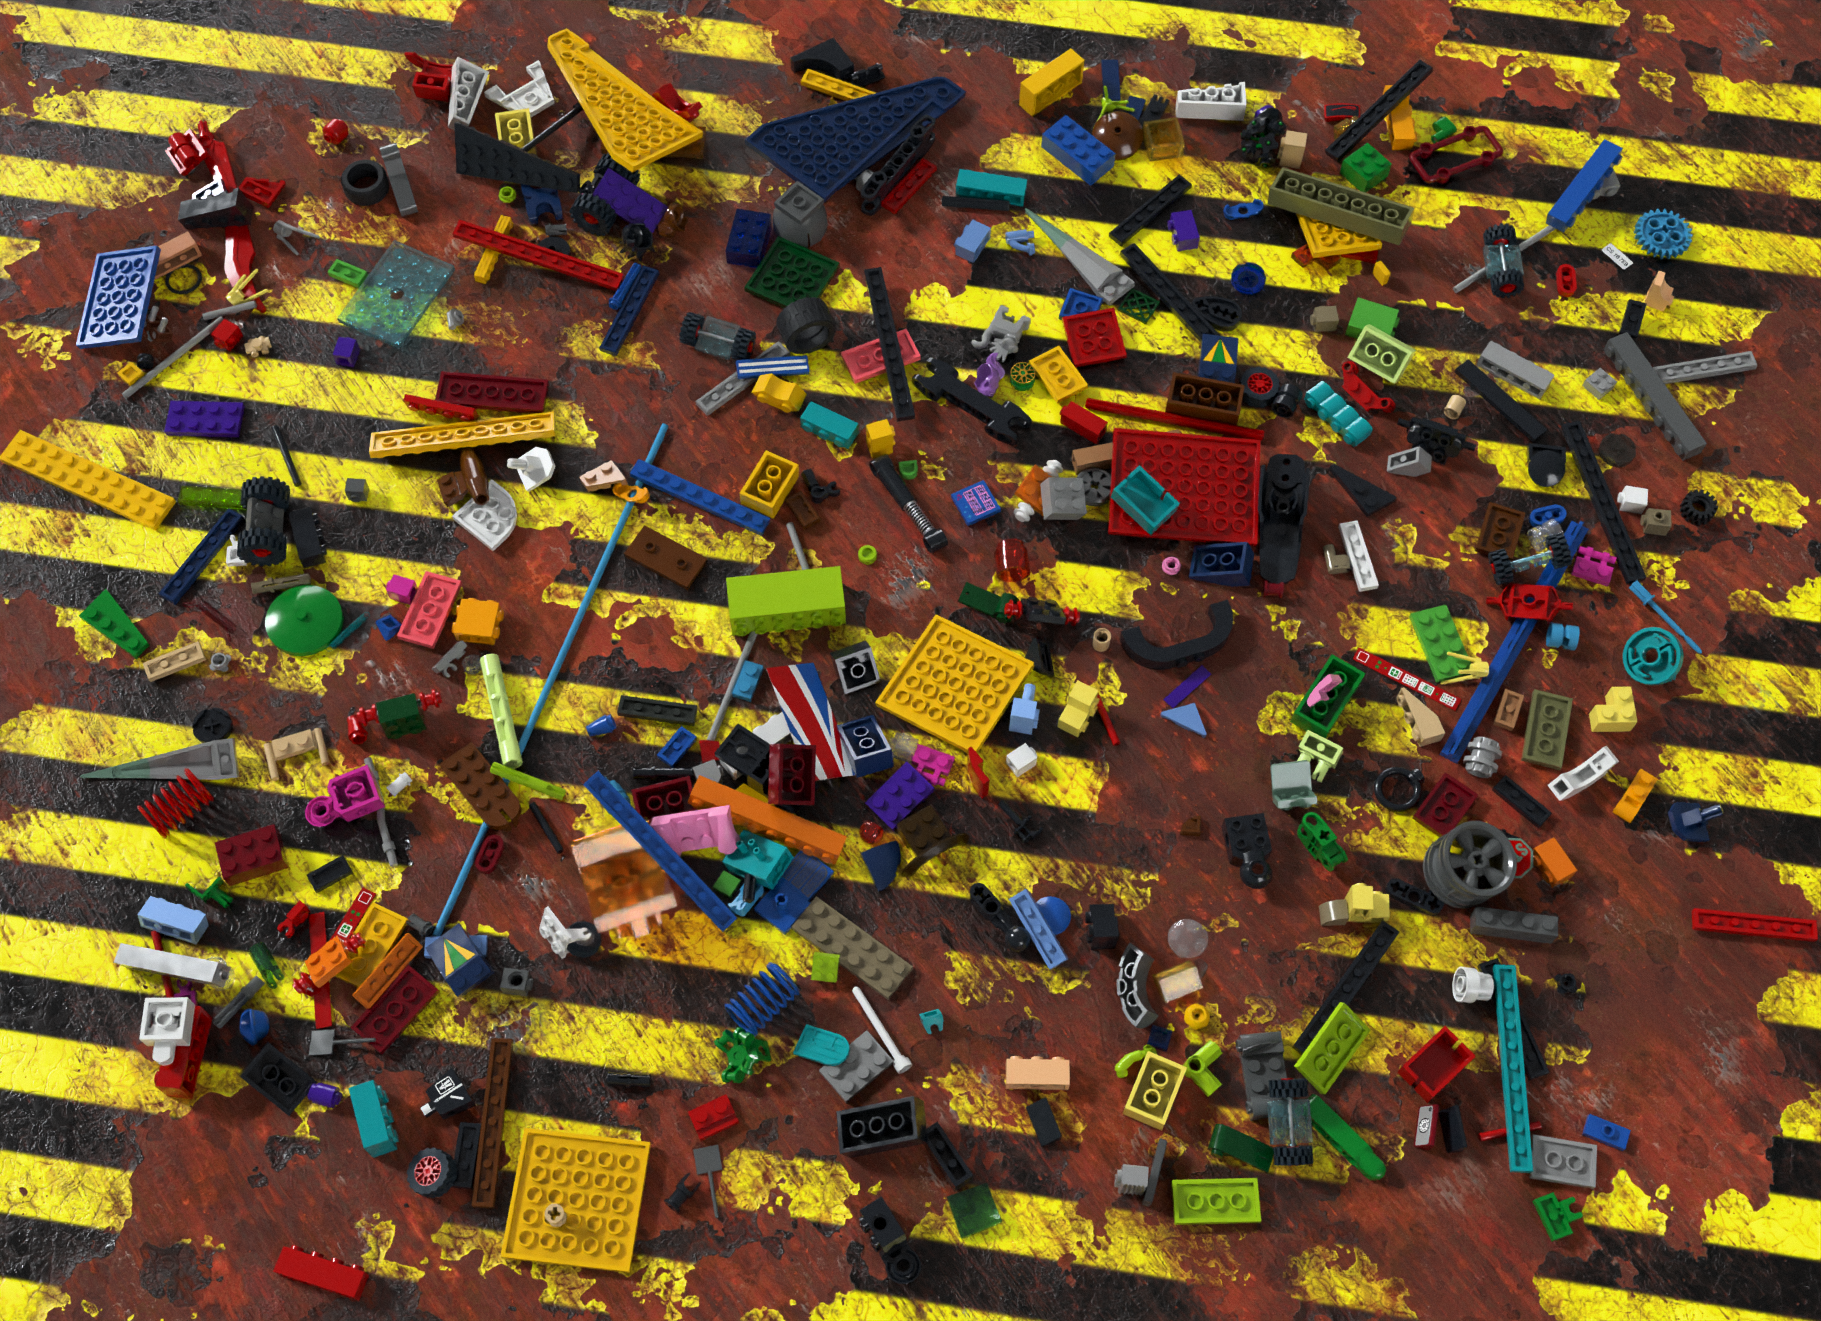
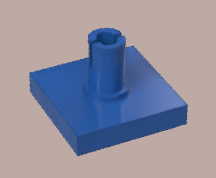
M779 879L774 889L770 890L755 906L754 911L786 935L792 925L810 905V902Z

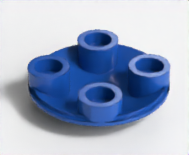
M1049 896L1039 899L1036 904L1039 906V910L1043 913V917L1047 920L1052 932L1057 935L1066 930L1071 921V912L1068 905L1057 897Z

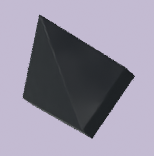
M1034 638L1025 658L1034 662V671L1054 677L1049 642Z

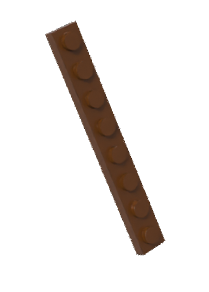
M491 1038L472 1198L473 1208H495L513 1039Z

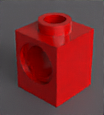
M223 319L211 333L214 344L218 348H224L228 351H231L243 337L239 326L226 319Z

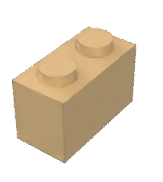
M1287 130L1286 136L1281 138V148L1278 151L1279 166L1300 169L1307 133Z

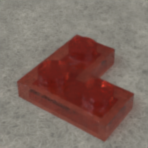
M1308 244L1300 247L1291 255V258L1302 268L1316 260L1328 271L1341 261L1339 255L1313 258Z

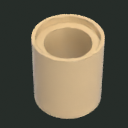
M1452 395L1444 409V414L1450 419H1458L1466 404L1465 399L1459 395Z
M1105 628L1097 629L1093 636V648L1099 652L1106 651L1109 648L1111 633ZM1099 638H1103V639H1105L1106 641L1101 642V641H1099L1098 639H1099Z

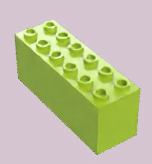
M840 566L726 578L732 636H745L752 631H755L756 634H764L771 631L783 632L790 629L802 630L809 627L821 628L828 625L840 626L846 624Z

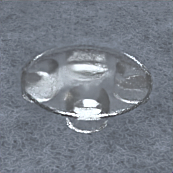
M1182 919L1175 922L1169 929L1168 943L1179 958H1194L1205 951L1208 945V934L1199 922L1192 919Z

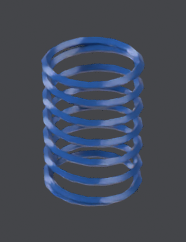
M773 962L766 964L768 971L788 990L791 997L782 993L776 983L764 971H759V975L781 997L784 1004L774 999L757 978H752V982L773 1003L776 1011L767 1006L751 986L745 985L746 991L765 1009L769 1018L760 1013L748 997L740 991H737L738 997L757 1015L761 1024L753 1020L735 999L730 998L731 1004H725L727 1013L736 1024L745 1029L746 1033L750 1032L753 1034L754 1037L758 1035V1028H765V1021L770 1022L773 1020L772 1014H780L779 1007L786 1008L787 1000L793 1001L794 995H800L794 981L782 968ZM787 981L792 985V987L794 988V990L789 986V984L787 983ZM733 1012L746 1024V1026L738 1020V1018L733 1014Z

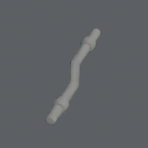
M365 758L364 763L365 765H368L371 771L373 772L383 799L381 788L378 780L380 779L378 771H375L372 758ZM384 807L377 810V823L383 840V851L387 854L390 867L398 865L394 852L396 848L388 832Z

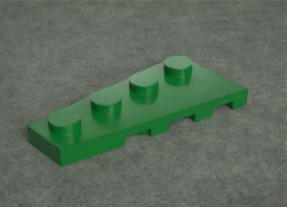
M107 589L79 615L84 622L135 659L150 646Z

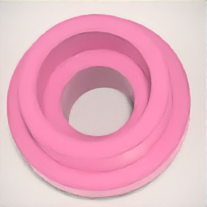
M1168 557L1163 561L1162 570L1166 574L1175 575L1180 571L1181 564L1177 558Z

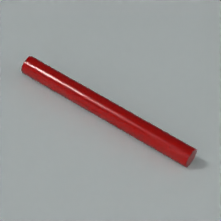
M152 931L151 935L155 950L164 951L160 933ZM161 975L166 998H174L171 977Z

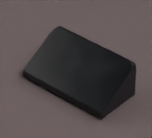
M1043 1098L1026 1107L1041 1147L1061 1140L1062 1135L1047 1098Z
M1458 1105L1439 1112L1447 1153L1462 1152L1467 1147L1460 1109Z

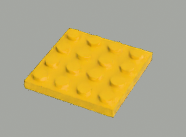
M1296 213L1313 258L1381 250L1382 248L1380 239Z

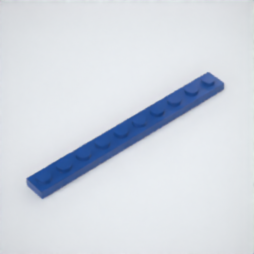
M599 771L583 784L722 932L737 919L733 912Z

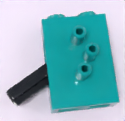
M743 830L740 834V840L736 842L737 849L732 854L725 855L722 862L729 872L744 878L742 900L743 902L752 903L755 900L756 883L773 890L794 857L787 847Z

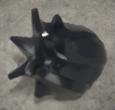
M630 223L622 229V241H619V244H623L624 247L620 253L629 251L628 259L636 256L641 262L643 255L648 250L655 252L653 234L645 227V223Z

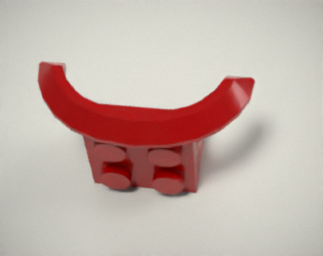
M405 52L406 59L422 69L421 72L415 73L412 84L416 97L449 102L452 67L454 64L435 63L423 59L415 52Z

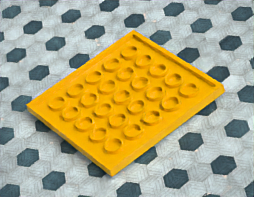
M935 615L875 704L877 707L967 753L968 748L971 746L978 753L1035 665L1034 662L941 616Z
M524 1128L500 1257L512 1260L630 1273L651 1143ZM551 1204H559L567 1215L566 1222L560 1227L551 1226L544 1216L546 1208ZM556 1211L555 1215H551L554 1220L556 1216L560 1217L558 1211Z

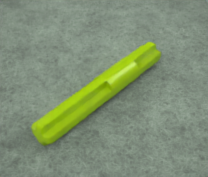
M494 762L491 766V773L556 799L563 800L566 794V790L497 762Z

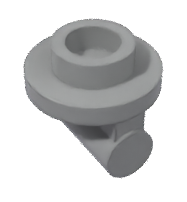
M453 308L446 313L450 330H454L456 326L464 323V316L460 310Z

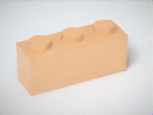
M1012 1056L1010 1059H1006V1089H1069V1060H1064V1057H1053L1052 1060H1048L1040 1056H1034L1031 1059Z

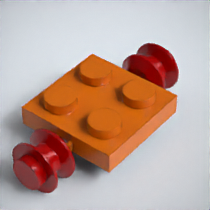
M352 931V937L350 939L345 937L344 943L341 938L336 936L316 953L311 954L305 961L309 974L301 972L299 980L293 978L294 983L292 986L299 994L304 993L306 995L308 987L314 989L315 985L318 988L323 986L352 963L349 952L358 954L357 948L360 946L366 947L364 944L366 939L360 932L356 934Z

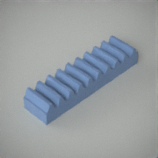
M1024 889L1011 897L1009 901L1029 932L1049 970L1067 961L1068 956L1064 953V949L1060 946V942L1056 939L1047 920L1043 917V913L1039 910V906L1035 903L1030 891Z

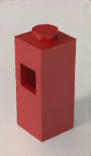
M1072 401L1060 411V423L1095 444L1100 441L1107 431V421Z

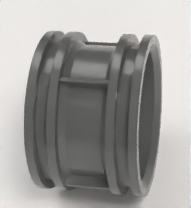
M1482 821L1462 823L1441 836L1428 847L1423 860L1424 877L1432 893L1445 904L1461 909L1475 907L1507 889L1512 883L1517 869L1516 854L1509 839L1498 828ZM1453 841H1457L1464 849L1462 855L1450 852ZM1462 866V869L1467 872L1463 881L1457 876L1454 868ZM1484 875L1488 880L1485 890L1478 889V876Z

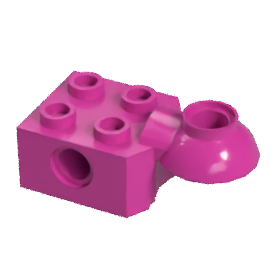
M365 765L330 779L327 788L331 797L318 796L312 799L306 806L305 817L313 826L323 827L332 823L337 817L350 822L384 808V801L369 766ZM326 810L324 815L319 816L321 811Z

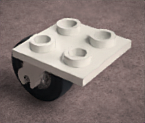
M549 907L544 909L539 927L540 934L549 941L552 950L559 954L562 959L569 952L574 956L584 958L592 956L598 951L602 939L599 929L594 924L579 921L565 929Z

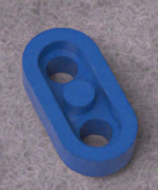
M1557 504L1537 508L1531 512L1529 523L1535 528L1560 524L1564 521L1567 513L1564 507Z

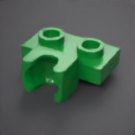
M1553 1192L1532 1201L1551 1242L1573 1234L1569 1223L1583 1217L1581 1212L1572 1213L1569 1209L1571 1203L1576 1201L1574 1197L1558 1202Z

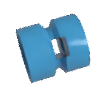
M1551 622L1547 630L1546 646L1554 648L1562 646L1563 649L1574 651L1579 641V626L1566 625L1563 627V624Z

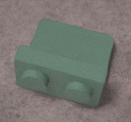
M1301 760L1271 765L1273 803L1278 809L1290 810L1292 807L1297 806L1308 808L1313 804H1317V796L1312 791L1309 761Z

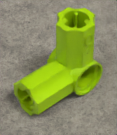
M1211 1040L1190 1056L1183 1064V1066L1187 1067L1184 1075L1191 1078L1207 1097L1222 1085L1207 1068L1222 1055L1220 1047ZM1189 1063L1196 1064L1198 1071L1192 1070Z

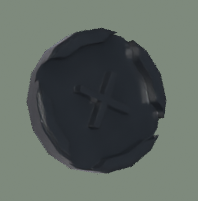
M217 707L209 710L205 709L195 717L192 723L193 733L201 743L227 739L233 730V722L229 714L223 709Z

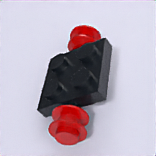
M1028 597V599L1021 598V601H1018L1017 604L1010 600L1005 604L1004 613L1007 614L1008 619L1015 615V618L1018 620L1022 614H1025L1029 621L1063 625L1071 622L1072 626H1075L1080 620V612H1078L1076 607L1070 611L1069 607L1066 606L1062 611L1058 603L1051 599L1043 601L1034 597Z

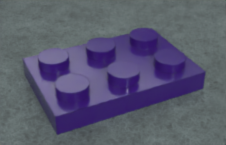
M905 762L865 804L894 831L897 828V823L906 819L935 788L908 762Z

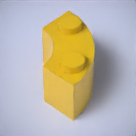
M774 374L760 375L752 390V393L759 402L767 403L786 413L799 411L807 395L797 383L783 381Z

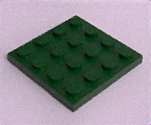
M778 236L745 285L744 290L774 305L785 308L799 299L807 297L820 298L838 271L840 263Z

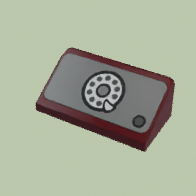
M1438 1104L1425 1105L1418 1108L1414 1140L1415 1148L1429 1151L1435 1145L1439 1113Z

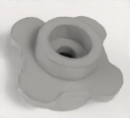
M215 653L211 658L209 667L212 671L221 670L226 672L228 670V663L232 658L228 654Z

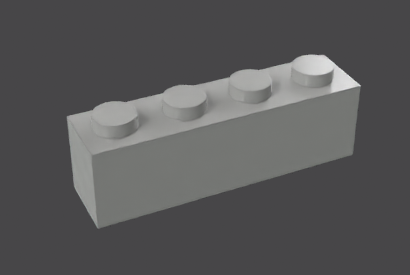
M1493 341L1489 342L1477 362L1478 367L1539 400L1554 377V374L1535 365L1533 362L1520 357L1515 352H1511Z

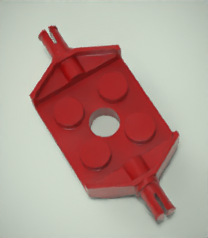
M1510 583L1504 588L1501 595L1498 597L1487 596L1486 604L1500 606L1506 621H1508V617L1547 620V624H1549L1559 610L1573 611V602H1561L1553 586ZM1527 597H1532L1535 599V601L1532 603H1526L1524 599Z

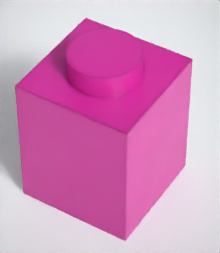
M393 575L386 585V591L390 599L411 605L418 590L415 580L398 575Z

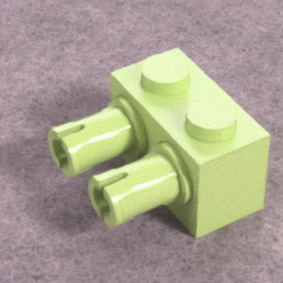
M1307 730L1299 745L1301 754L1297 761L1307 760L1310 763L1311 759H1316L1319 763L1311 778L1314 780L1317 778V781L1322 783L1328 769H1334L1343 753V747Z

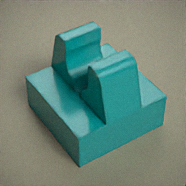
M939 1009L919 1014L921 1023L928 1034H932L930 1028L933 1024L937 1025L939 1031L943 1030L944 1019Z

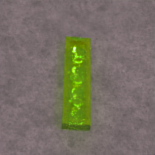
M181 486L177 501L179 505L247 510L241 506V490Z

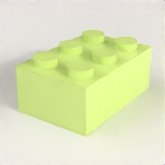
M1368 324L1363 328L1347 358L1395 384L1399 382L1416 350Z

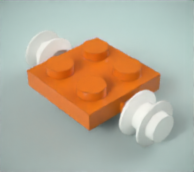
M1048 460L1047 466H1044L1043 470L1036 464L1031 468L1014 493L1025 502H1020L1018 504L1019 509L1014 510L1017 520L1021 522L1030 521L1029 515H1034V510L1043 516L1040 484L1048 477H1059L1058 473L1063 472L1060 462Z

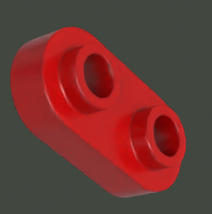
M1562 264L1556 272L1557 291L1561 296L1571 297L1577 289L1576 272L1571 265Z

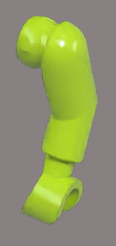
M1145 1045L1142 1051L1137 1050L1124 1055L1115 1066L1118 1078L1126 1077L1128 1075L1127 1069L1134 1062L1146 1057L1148 1051L1157 1054L1156 1049L1151 1045Z

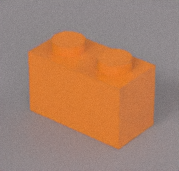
M1554 837L1533 849V864L1539 868L1543 879L1552 888L1570 879L1578 871Z

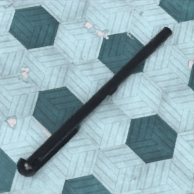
M577 102L573 105L574 109L557 122L554 121L550 127L522 147L523 151H530L584 109L581 104Z

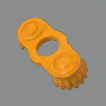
M620 482L614 484L612 489L616 496L625 499L627 502L642 504L648 501L650 497L646 487L640 489L638 486H622ZM636 490V495L632 498H629V494L632 491Z

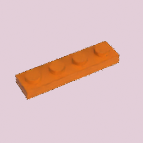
M406 933L352 996L366 1009H369L423 946L410 933Z

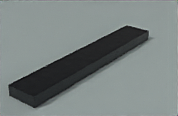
M1179 174L1109 232V237L1118 245L1123 246L1192 187V184Z
M1469 359L1455 369V373L1533 443L1546 433L1547 429Z
M1498 958L1481 963L1477 967L1480 972L1490 974L1494 982L1493 966L1501 964ZM1494 986V990H1493V994H1492V997H1491V998H1492V1000H1493V1002H1494V1004H1495V1007H1496L1495 986ZM1519 1006L1524 1069L1528 1080L1547 1075L1550 1072Z

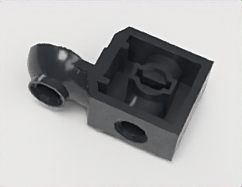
M881 1196L859 1210V1225L865 1234L867 1232L870 1234V1243L876 1253L880 1251L879 1255L885 1263L886 1272L892 1281L898 1284H908L918 1277L921 1271V1261L919 1256L909 1247L905 1233ZM877 1225L885 1226L883 1230H878L875 1227ZM900 1262H906L909 1264V1269L901 1272L898 1270L897 1265Z

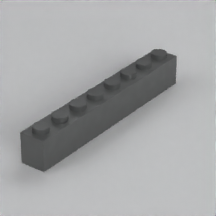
M1628 332L1609 339L1604 348L1606 355L1610 357L1615 368L1622 374L1626 384L1634 391L1636 398L1641 401L1645 411L1653 418L1655 425L1660 428L1665 439L1670 442L1675 453L1679 455L1682 461L1700 454L1707 443Z

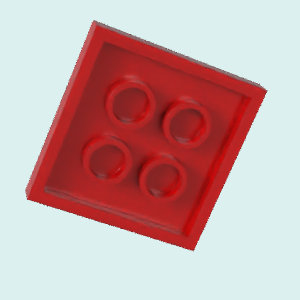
M1114 308L1062 317L1067 343L1075 368L1126 358L1127 354Z

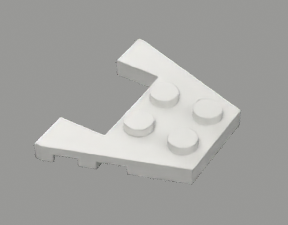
M539 60L526 67L528 74L534 80L512 93L506 95L497 85L484 92L487 99L509 111L529 108L531 117L555 104Z

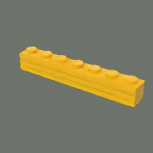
M501 215L494 231L509 236L510 229L513 228L511 217ZM485 249L474 273L476 282L487 283L501 253Z

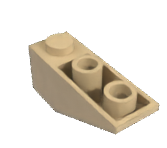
M1404 687L1401 688L1397 696V702L1403 708L1406 723L1410 724L1414 741H1417L1419 747L1441 741L1445 731L1438 716Z

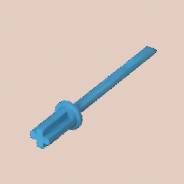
M1635 581L1629 587L1643 602V606L1649 604L1697 653H1702L1700 647L1690 637L1686 636L1684 631L1652 600L1655 595H1651L1638 581Z

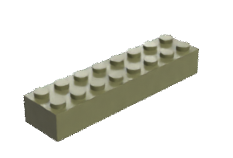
M1282 167L1269 189L1267 203L1396 245H1400L1411 225L1414 213L1413 207Z

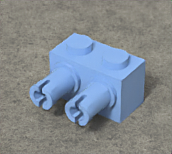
M1025 684L1022 699L1014 698L1009 731L1032 735L1033 728L1037 729L1040 709H1036L1037 702L1034 701L1035 685Z

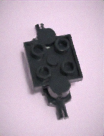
M1413 417L1410 421L1399 418L1397 425L1407 428V441L1413 444L1412 448L1420 446L1432 456V461L1445 465L1448 457H1457L1463 448L1473 452L1475 450L1476 444L1467 442L1466 435L1458 433V429L1426 418L1421 420Z

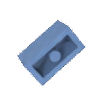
M972 220L969 225L964 227L962 236L958 237L954 243L955 255L974 263L990 240L991 228Z

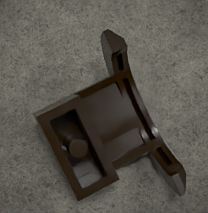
M931 805L897 823V834L906 848L910 847L916 856L903 869L901 876L910 877L921 866L944 851L956 846L967 845L969 835L960 833L951 836Z

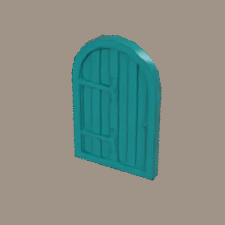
M806 1024L793 1051V1055L824 1065L836 1066L847 1059L850 1046L845 1037Z

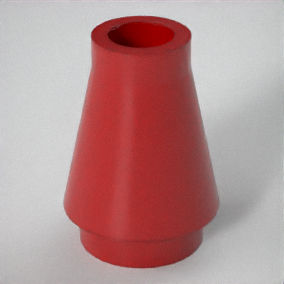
M357 715L349 716L347 718L348 739L356 745L364 743L367 740L368 732L362 723L359 724Z

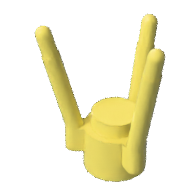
M255 269L247 278L243 274L228 293L226 298L233 306L250 302L268 292V289H265L244 300L245 294L241 290L255 276L258 269Z
M1447 652L1448 656L1471 661L1474 664H1470L1468 670L1458 671L1459 674L1471 675L1444 680L1440 684L1487 677L1489 665L1487 662H1482L1481 658Z

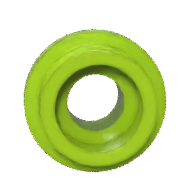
M509 186L503 187L499 192V199L503 203H511L516 199V192Z

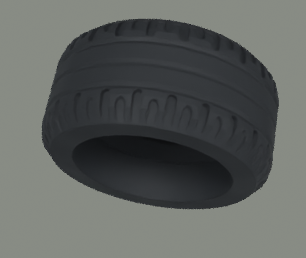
M355 161L348 165L342 173L341 184L344 193L356 205L370 206L379 203L388 194L389 180L386 171L376 161ZM365 177L378 179L374 185L368 188L359 189L353 187L358 180Z

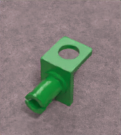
M220 876L203 894L188 883L185 884L186 888L204 903L213 898L223 908H227L229 905L226 901L230 904L233 901V897L220 889L224 883Z

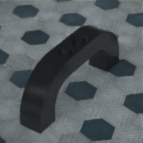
M1228 600L1211 604L1208 615L1212 622L1213 630L1205 636L1169 647L1159 648L1149 644L1143 637L1139 626L1121 631L1119 640L1125 653L1134 662L1145 668L1154 670H1165L1174 667L1181 668L1193 661L1201 662L1224 647L1232 629L1233 612Z

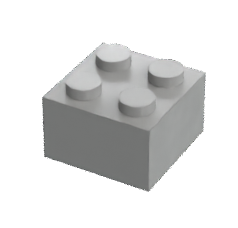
M1048 477L1040 484L1044 520H1078L1087 514L1083 478Z

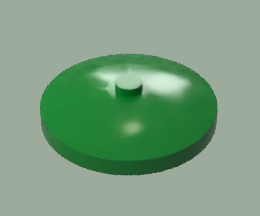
M301 585L286 590L272 602L266 614L265 627L272 643L282 652L293 656H309L325 650L338 637L343 627L344 616L339 601L330 591L315 585Z

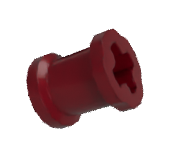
M1264 580L1263 597L1277 596L1279 599H1282L1284 582L1268 583V581Z

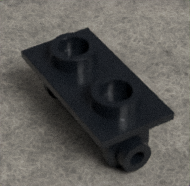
M875 63V65L868 67L867 70L862 69L853 72L849 80L853 85L864 87L886 77L881 71L883 70L882 64Z

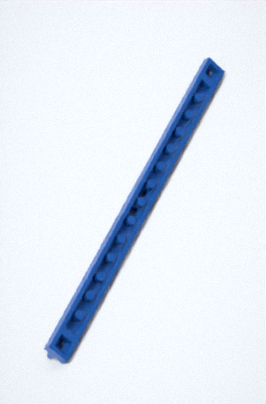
M1571 521L1564 533L1571 553V560L1589 530L1582 526L1584 523L1582 521L1579 524ZM1549 560L1536 585L1553 586L1556 588L1568 566L1555 569L1551 560ZM1528 597L1526 603H1532L1535 599ZM1516 618L1489 666L1488 676L1482 678L1439 755L1456 764L1459 762L1538 619Z

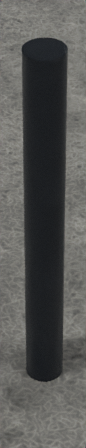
M273 425L271 429L294 486L298 487L302 483L279 426Z

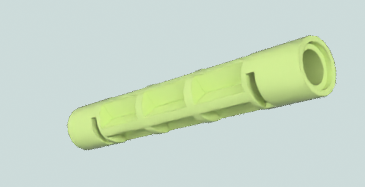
M486 654L480 658V664L487 688L502 763L504 766L515 769L520 767L523 761L516 738L499 656L497 654Z

